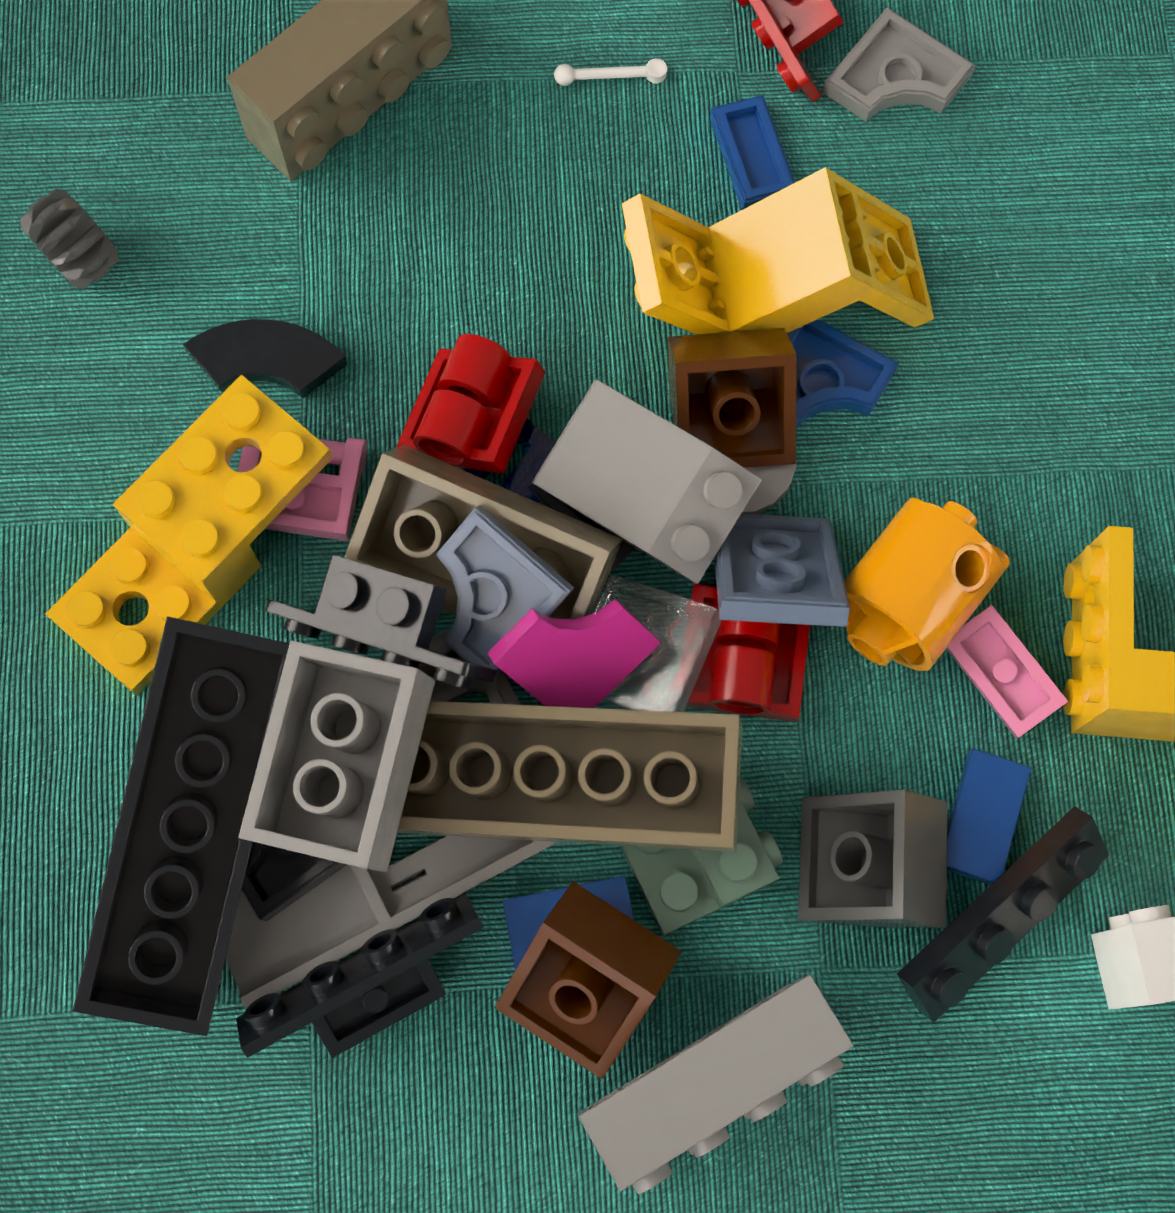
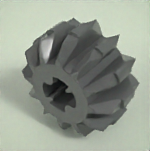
M56 188L45 197L42 195L29 206L30 209L20 218L23 232L73 287L85 289L93 282H99L119 260L118 250L112 244V241L66 191Z

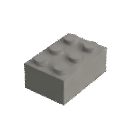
M290 641L238 838L364 869L387 872L435 680L418 668Z

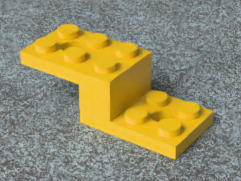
M240 375L112 504L130 528L45 615L132 693L138 696L152 681L167 616L201 624L209 622L262 566L250 544L333 459L331 450L243 375ZM246 446L255 447L262 452L261 460L254 469L247 472H238L230 468V458L239 448ZM136 597L144 598L148 601L149 610L143 621L132 626L120 623L118 615L123 603Z

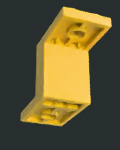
M826 167L710 227L641 193L622 203L626 225L624 239L632 256L636 277L634 291L636 299L642 308V313L696 335L785 328L786 333H789L859 300L914 328L934 320L911 219Z
M1108 526L1090 545L1085 547L1072 563L1067 565L1064 575V595L1067 599H1072V620L1067 622L1064 630L1063 648L1065 655L1072 657L1071 679L1066 681L1063 695L1068 702L1063 705V709L1066 715H1071V733L1175 742V652L1134 649L1133 528Z

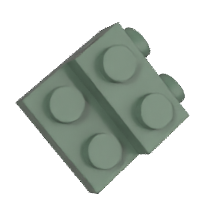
M741 775L737 852L619 845L662 936L766 888L779 879L775 867L783 864L781 853L768 830L757 834L747 814L748 810L755 807V803Z

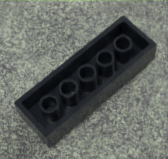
M167 616L72 1012L202 1036L208 1035L253 841L240 839L238 836L290 643Z

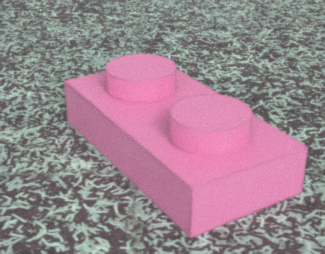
M992 605L963 625L946 648L1016 739L1068 702Z

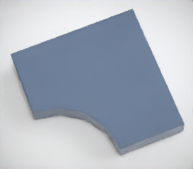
M481 505L473 509L436 554L451 573L458 596L456 619L444 642L464 660L497 670L495 678L502 670L493 663L487 652L532 608L549 617L574 589L571 584Z

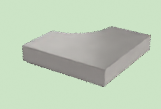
M887 7L824 83L822 93L865 122L880 110L899 104L922 105L942 114L971 78L976 65Z

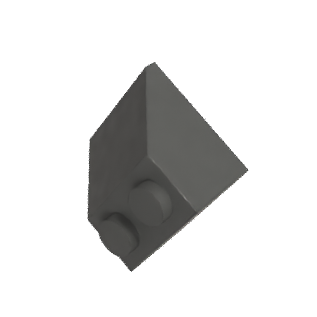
M909 790L802 797L798 921L882 928H946L948 802Z

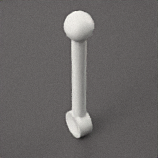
M657 58L648 61L646 66L573 69L569 64H560L554 71V78L562 86L570 85L574 80L646 77L648 81L657 84L666 78L667 65L663 60Z

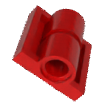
M474 334L460 335L456 340L453 350L439 348L396 448L406 445L452 466L504 474L546 373L536 359L512 357L502 346L488 338Z
M693 584L676 705L796 723L800 716L810 625L719 620L717 587Z

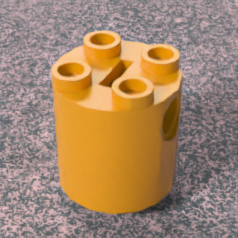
M914 497L910 498L845 579L844 583L850 606L846 627L848 632L847 638L854 649L866 659L880 666H887L893 660L916 671H928L1010 565L1008 556L1001 549L990 544L974 529L977 525V519L970 510L953 501H948L941 508Z

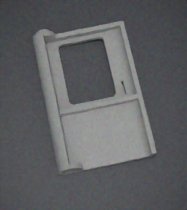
M452 627L432 637L429 649L463 659L444 642ZM420 662L418 669L432 678L435 666ZM503 671L494 679L493 683L472 678L469 689L435 680L430 701L454 702L472 692H481L488 698L490 704L521 705ZM445 836L404 859L389 865L387 872L346 865L268 921L258 918L244 892L241 890L225 960L238 986L244 1008L247 1009L251 1003L264 995L278 993L303 980L312 969L320 964L340 960V958L363 947L365 942L375 934L388 929L395 930L419 917L423 910L432 903L444 898H454L557 842ZM426 871L425 873H423V874H421V875H419V876H417V877L411 879L412 877H414V876H416V875H418V874H420V873ZM409 880L408 882H406V883H404V884H402V885H400V886L394 888L395 886H397V885H399V884H401V883H403V882Z

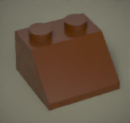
M785 328L668 337L669 393L672 420L675 426L710 445L743 468L796 464V352Z
M573 881L542 923L494 1008L603 1079L657 996L682 951Z

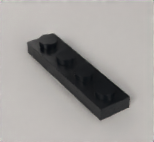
M1074 806L897 973L916 1008L933 1023L950 1007L957 1005L965 997L968 990L995 964L1002 962L1010 954L1013 947L1040 921L1047 919L1054 912L1057 905L1084 879L1091 877L1098 870L1100 864L1109 856L1092 816Z

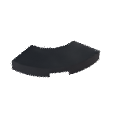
M250 319L222 324L196 335L183 344L188 355L222 393L240 375H243L250 382L265 380L287 386L301 398H304L347 365L345 355L322 336L301 326L277 320Z

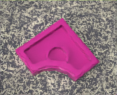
M615 599L598 612L574 620L549 618L532 608L487 654L497 667L544 706L595 708L661 642L643 623Z

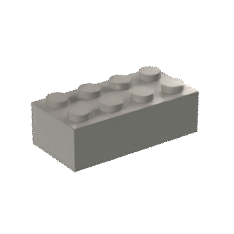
M807 975L785 985L578 1112L577 1115L620 1192L632 1185L639 1195L668 1178L673 1172L667 1162L688 1150L690 1155L694 1154L696 1158H699L727 1141L731 1136L725 1126L736 1119L744 1116L746 1120L752 1119L753 1122H756L788 1102L782 1091L798 1081L800 1086L809 1084L812 1087L844 1067L839 1055L852 1048L853 1044L811 975Z

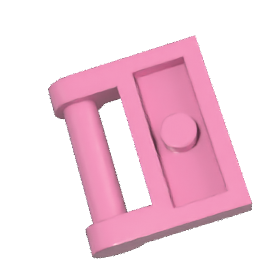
M350 437L347 438L346 443L319 439L331 450L333 459L328 464L341 466L339 476L318 473L265 530L349 541L361 474L366 463L367 441ZM243 447L238 472H247L254 469L261 460L262 452L255 447Z

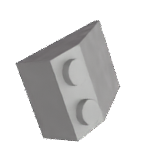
M594 380L532 483L676 574L698 584L762 479L710 445L599 380Z

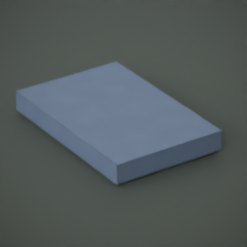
M741 514L714 557L719 620L847 627L850 606L831 520L828 518Z

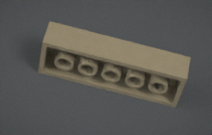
M430 701L397 833L737 852L743 724L740 715Z

